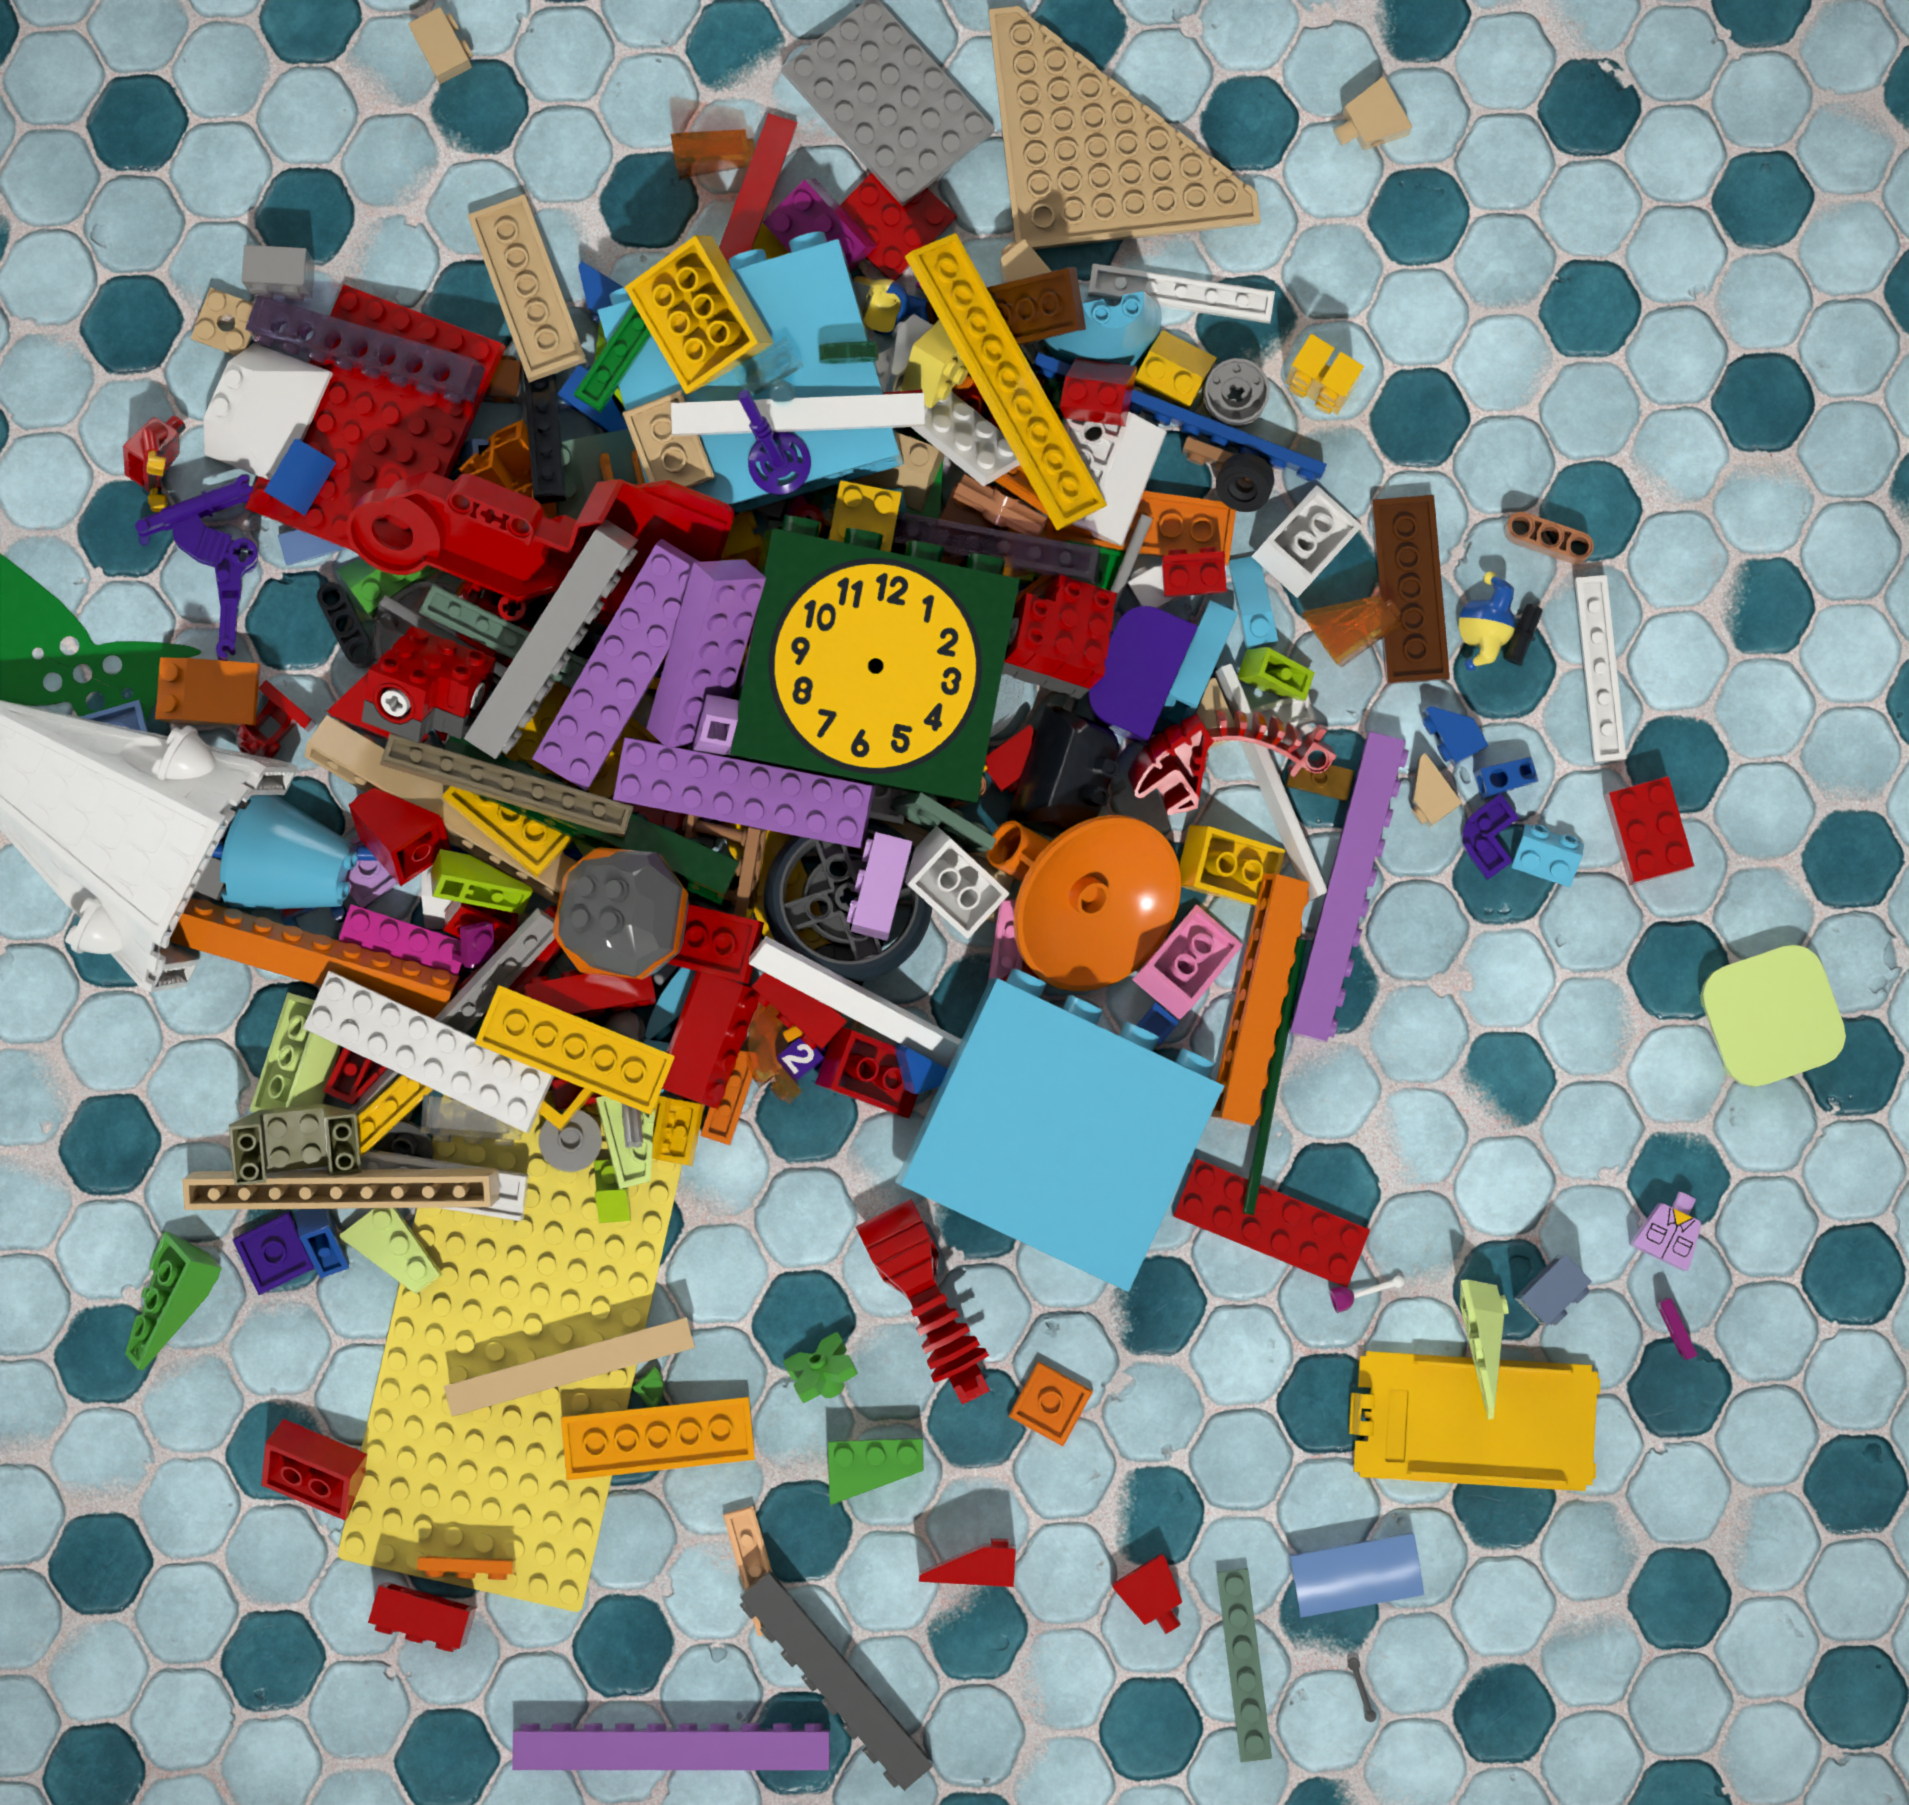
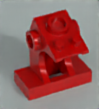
M265 680L258 690L267 696L269 700L261 713L256 717V726L239 725L236 730L238 733L236 744L240 752L272 759L281 748L279 743L297 723L307 732H310L317 723L270 682ZM271 716L281 727L268 739L259 729Z

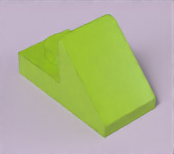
M611 1159L594 1161L596 1180L595 1200L599 1223L631 1221L629 1189H618Z

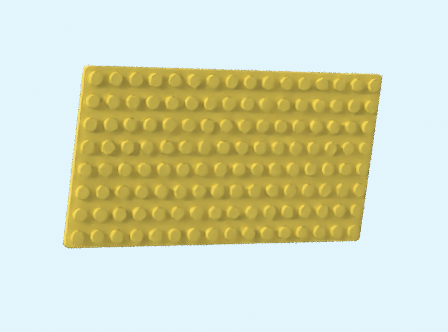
M547 1091L544 1101L555 1109L552 1092ZM443 1094L432 1140L434 1147L433 1159L529 1174L526 1205L524 1206L523 1213L524 1219L517 1221L442 1208H417L412 1231L442 1273V1276L418 1294L413 1293L403 1284H399L361 1452L368 1454L365 1476L349 1516L345 1520L338 1557L350 1562L579 1612L583 1608L612 1476L567 1480L561 1417L627 1410L638 1364L456 1416H451L444 1386L646 1329L682 1165L652 1159L650 1182L628 1187L631 1221L599 1223L595 1200L596 1180L594 1162L585 1169L576 1172H564L552 1167L542 1156L539 1147V1134L544 1122L547 1120L538 1113L529 1133H526ZM597 1104L583 1105L580 1110L589 1114L596 1121L602 1135L601 1149L594 1161L611 1159ZM420 1556L509 1559L516 1560L515 1573L512 1575L507 1574V1580L488 1579V1573H476L473 1579L456 1578L457 1572H444V1577H426L425 1571L417 1570V1561Z

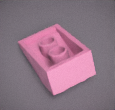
M1196 904L1132 980L1180 1020L1201 998L1243 944Z

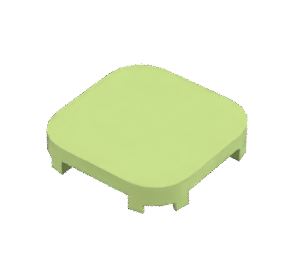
M1798 945L1782 946L1721 967L1712 972L1703 984L1701 995H1699L1700 1003L1706 1013L1724 1066L1722 1067L1727 1076H1730L1739 1084L1749 1087L1770 1084L1825 1065L1834 1060L1843 1049L1846 1038L1844 1023L1828 978L1817 955L1806 947Z

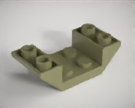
M326 1104L258 1110L229 1124L234 1186L265 1183L266 1173L326 1166H328L330 1175L361 1172L356 1111Z

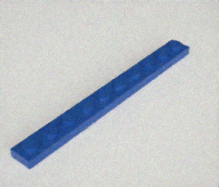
M1038 352L1032 369L1038 371L1037 376L1045 380L1054 381L1056 378L1065 382V377L1072 365ZM1134 389L1132 391L1128 412L1140 415L1141 411L1152 415V420L1159 424L1169 426L1170 423L1181 426V431L1187 435L1198 437L1201 434L1209 437V442L1216 446L1227 448L1230 445L1239 449L1238 453L1254 454L1268 460L1267 463L1275 469L1285 470V467L1297 471L1296 476L1313 482L1314 478L1320 480L1327 466L1326 463Z

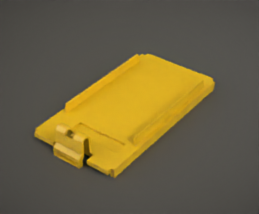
M1365 1351V1356L1359 1355L1358 1387L1370 1388V1394L1351 1393L1348 1433L1368 1436L1367 1441L1355 1440L1353 1472H1359V1477L1586 1491V1485H1593V1479H1596L1597 1463H1594L1597 1394H1600L1601 1378H1598V1372L1592 1371V1365L1500 1359L1494 1419L1488 1420L1473 1358ZM1361 1414L1363 1418H1369V1421H1361Z

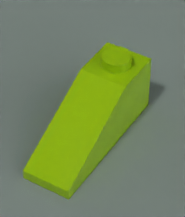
M440 849L430 871L432 897L523 914L532 894V888L468 854Z

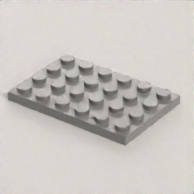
M866 0L781 70L785 78L902 207L995 131V127L879 0Z

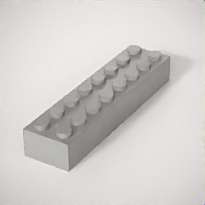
M607 519L596 528L464 737L465 740L494 759L502 752L508 754L511 748L515 746L523 733L519 730V727L524 729L539 708L535 702L540 703L553 687L555 680L551 678L552 675L557 677L560 671L564 669L572 656L568 653V650L573 651L589 630L584 627L585 623L590 625L593 619L598 616L605 605L601 598H607L622 578L617 574L618 571L624 572L638 553L634 549L638 542L637 538Z

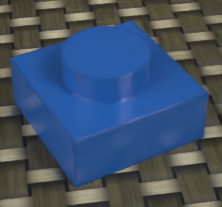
M1155 1002L1136 1026L1159 1037L1157 1045L1160 1046L1178 1025L1179 1021Z

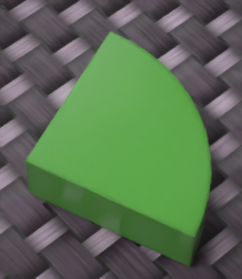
M656 1366L632 1387L649 1407L659 1405L664 1391L663 1378Z

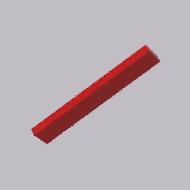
M769 113L767 115L719 246L729 266L730 258L753 249L797 129V122Z

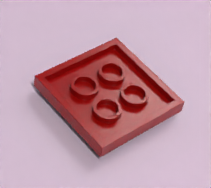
M872 172L840 204L847 214L877 245L866 259L887 279L897 281L910 267L905 258L908 253L935 242L957 219V216L928 188L924 189L902 207Z

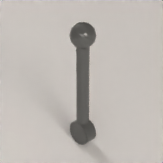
M1351 1658L1348 1660L1347 1665L1350 1670H1353L1366 1711L1364 1718L1367 1722H1374L1377 1715L1371 1709L1359 1672L1360 1661L1356 1658Z

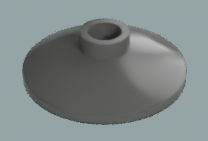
M401 1120L373 1146V1149L378 1151L433 1159L434 1156L433 1143L428 1134L418 1125L405 1120Z

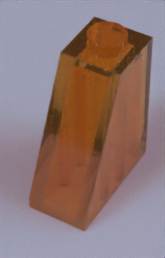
M745 129L670 134L679 179L749 167L750 157L753 156L755 151L753 138L747 139Z
M1380 595L1307 610L1301 614L1334 662L1341 668L1402 624L1397 617L1401 612L1390 598L1386 601Z

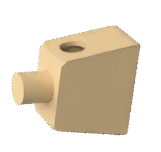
M1382 77L1344 107L1343 116L1347 122L1333 129L1340 145H1344L1356 138L1361 148L1367 150L1410 135L1412 125L1385 77Z

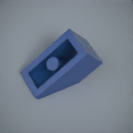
M581 261L578 268L590 315L593 316L591 320L599 326L600 317L598 310L612 306L609 295L624 287Z
M301 1209L295 1211L299 1238L320 1279L348 1269L349 1263L328 1209Z

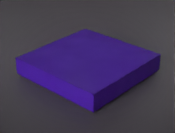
M286 1212L232 1239L258 1295L273 1290L315 1269L299 1238L297 1225L290 1212Z

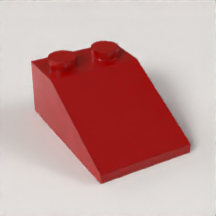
M843 1027L830 1041L815 1085L908 1119L918 1094H913L904 1088L894 1049L895 1046Z
M991 1538V1544H981L920 1571L919 1582L1014 1587L1016 1545H1010V1539Z

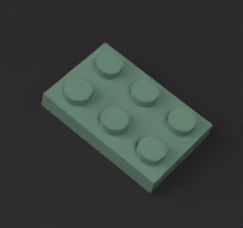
M918 792L894 798L890 806L892 810L928 832H931L937 825L967 854L992 850L997 840L988 834L989 830L985 826L976 822L970 823L962 818V812L952 807H944L937 802L938 798L930 793Z

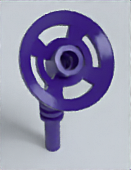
M748 390L741 391L737 397L750 420L749 427L757 440L750 451L748 459L749 473L753 481L759 488L771 494L784 495L794 492L805 483L810 474L811 456L808 448L801 439L793 434L773 432L767 418L760 414ZM780 439V446H777L775 440ZM792 443L800 450L803 463H798L797 455L790 447ZM764 447L766 453L761 451L760 449ZM786 451L792 455L793 462H789L785 455ZM756 462H760L763 473L768 477L766 482L759 476ZM765 462H769L773 469L771 473L766 469ZM792 471L798 474V477L791 483L778 486V478L786 477Z

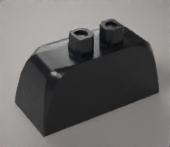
M1050 703L1045 705L1008 813L1009 820L1017 821L1029 829L1055 839L1074 825L1098 817L1102 806L1107 805L1110 796L1108 787L1111 778L1117 776L1120 767L1119 763H1117L1119 743L1114 731Z

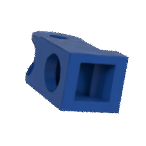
M1532 757L1481 768L1474 772L1481 800L1539 782Z

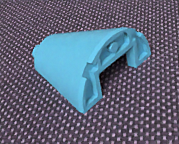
M1144 291L1122 295L1121 302L1117 306L1107 305L1104 299L1082 303L1086 330L1043 339L1046 348L1055 359L1070 365L1078 358L1139 367L1160 334L1162 322L1161 308Z
M251 795L247 800L249 804L246 809L239 808L223 848L220 882L226 884V891H223L221 894L226 906L240 911L342 906L350 890V884L346 882L347 872L355 868L358 860L357 845L277 795Z

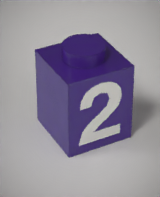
M798 1038L775 1058L797 1083L824 1060L821 1053L825 1049L821 1050L816 1046L812 1050Z

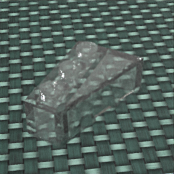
M423 1095L421 1133L433 1135L432 1141L451 1142L452 1136L464 1137L463 1143L482 1144L483 1138L495 1139V1145L514 1146V1140L522 1141L521 1130L453 1098Z

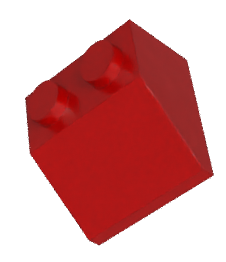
M1076 358L1065 377L1060 402L1064 418L1125 427L1137 367Z

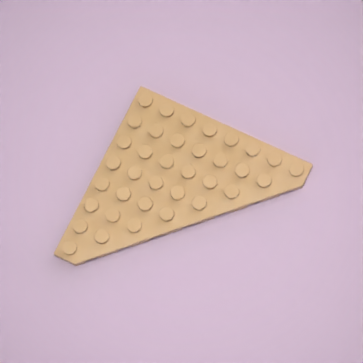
M1020 6L988 9L1014 238L1017 244L1025 239L1033 250L1260 224L1257 191L1250 185L1243 183L1233 175L1232 171L1214 157L1211 158L1196 143L1166 123L1164 118L1146 104L1143 105L1130 95L1128 90L1112 78L1107 77L1096 68L1097 66L1078 51L1075 52L1062 42L1063 40L1044 25L1039 24Z

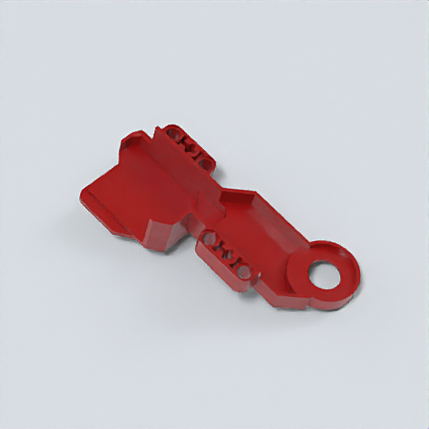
M426 471L395 481L391 489H375L364 494L357 501L348 517L346 532L355 552L369 565L383 572L395 575H408L416 573L426 565H429L517 601H524L557 591L596 528L607 519L638 539L634 546L638 553L624 572L618 571L617 574L622 578L607 598H601L605 605L598 616L593 619L596 622L609 626L655 544L660 539L665 540L700 562L721 561L735 513L729 504L670 480L634 485L621 479L596 483L577 520L566 515L548 519L543 517V508L535 499L475 475L462 474L455 482ZM383 515L400 518L412 530V544L407 547L398 548L384 543L374 531V520Z

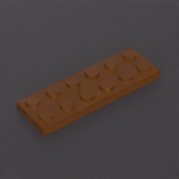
M1076 267L1064 268L986 287L1018 345L1086 330ZM928 301L925 302L928 321L934 325L939 318Z
M1434 495L1373 499L1371 503L1387 685L1449 680L1450 673Z

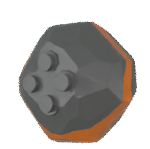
M598 847L580 859L564 875L554 920L553 936L579 972L644 979L655 974L681 952L689 907L688 893L661 854Z

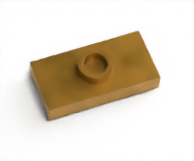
M1330 765L1322 773H1312L1301 767L1294 778L1289 773L1286 787L1346 802L1354 771Z

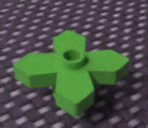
M838 1332L822 1339L815 1353L798 1352L783 1361L791 1379L797 1380L794 1383V1388L802 1403H806L819 1395H822L824 1398L836 1397L843 1391L845 1387L844 1382L858 1374L850 1356L844 1355L847 1348Z

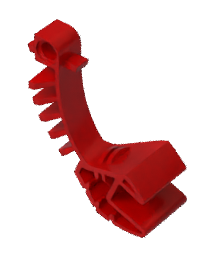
M1218 710L1215 711L1217 728L1208 729L1199 715L1195 714L1182 720L1181 725L1176 723L1165 728L1164 732L1157 733L1148 742L1149 746H1144L1136 756L1128 771V778L1137 798H1143L1158 788L1167 814L1173 815L1198 809L1203 773L1206 771V762L1209 757L1207 751L1214 742L1223 740L1243 741L1271 749L1292 760L1287 769L1293 778L1301 767L1312 773L1326 771L1337 755L1330 745L1321 740L1327 731L1323 725L1318 724L1312 734L1309 733L1302 743L1298 729L1289 722L1284 727L1283 722L1278 717L1271 716L1266 736L1264 734L1267 729V723L1261 712L1254 711L1252 729L1246 730L1248 722L1243 711H1235L1234 727H1227L1225 712ZM1315 750L1322 751V756L1318 760H1308L1311 752Z
M912 1198L855 1226L883 1282L900 1292L910 1301L913 1307L910 1311L913 1317L917 1316L920 1321L916 1330L919 1336L927 1335V1339L921 1347L925 1354L933 1351L927 1359L930 1370L935 1368L930 1375L933 1382L937 1383L949 1378L962 1405L989 1392L990 1389L977 1365L978 1362L987 1358L989 1354L986 1348H976L980 1345L976 1336H963L970 1332L967 1323L955 1322L954 1319L959 1317L956 1308H948L945 1302L948 1299L945 1293H941L938 1288L937 1271L940 1254Z

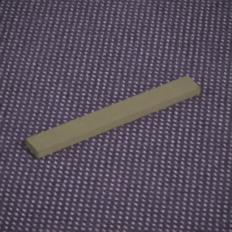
M392 733L389 735L380 765L622 838L625 836L634 807L429 744L416 743Z

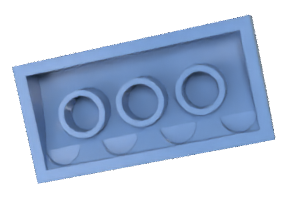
M1412 1532L1289 1555L1300 1618L1424 1595L1416 1540Z

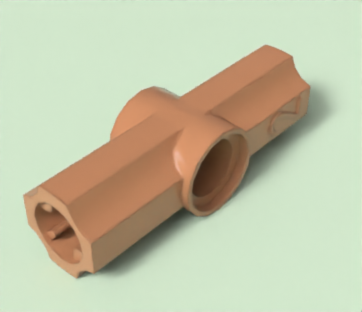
M968 473L964 474L953 496L958 501L982 512V516L989 522L1001 527L1009 526L1035 541L1038 539L1049 517L1035 507L1020 501V497L1004 487H994L990 484L983 487Z

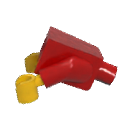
M171 416L166 423L157 417H152L123 445L124 474L145 488L147 492H150L148 503L153 512H161L162 509L167 507V495L158 494L162 490L161 477L180 453L179 435L186 429L184 422L176 416Z

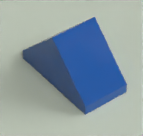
M896 1044L894 1049L905 1090L913 1094H919L941 1085L948 1070L947 1068L904 1045Z

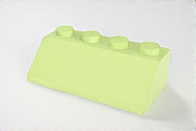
M287 992L249 1111L256 1112L265 1109L323 1103L326 1094L323 1090L338 1060L341 1046L303 1029L315 1000Z

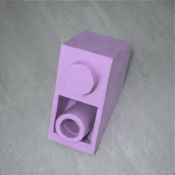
M706 695L693 744L694 751L720 756L726 754L731 747L738 721V700Z

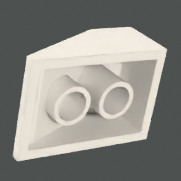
M1316 485L1251 557L1298 598L1360 530L1362 525Z

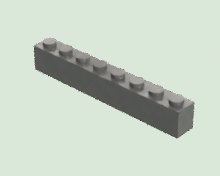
M770 1570L740 1594V1598L743 1601L740 1607L749 1618L753 1619L756 1616L764 1625L760 1628L761 1632L771 1643L776 1640L784 1649L781 1652L783 1658L791 1667L797 1664L804 1672V1675L801 1676L804 1683L812 1691L818 1689L825 1697L821 1702L833 1716L838 1713L845 1721L842 1725L844 1730L853 1740L857 1737L860 1738L866 1745L862 1749L863 1752L874 1764L879 1761L886 1769L883 1775L894 1788L899 1785L905 1791L933 1767V1761Z

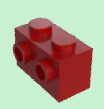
M452 901L445 911L443 930L454 937L460 938V927L488 921L493 924L495 954L516 931L518 913Z

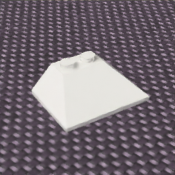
M253 343L228 361L203 418L204 455L264 479L271 480L294 439L297 438L303 442L333 373Z

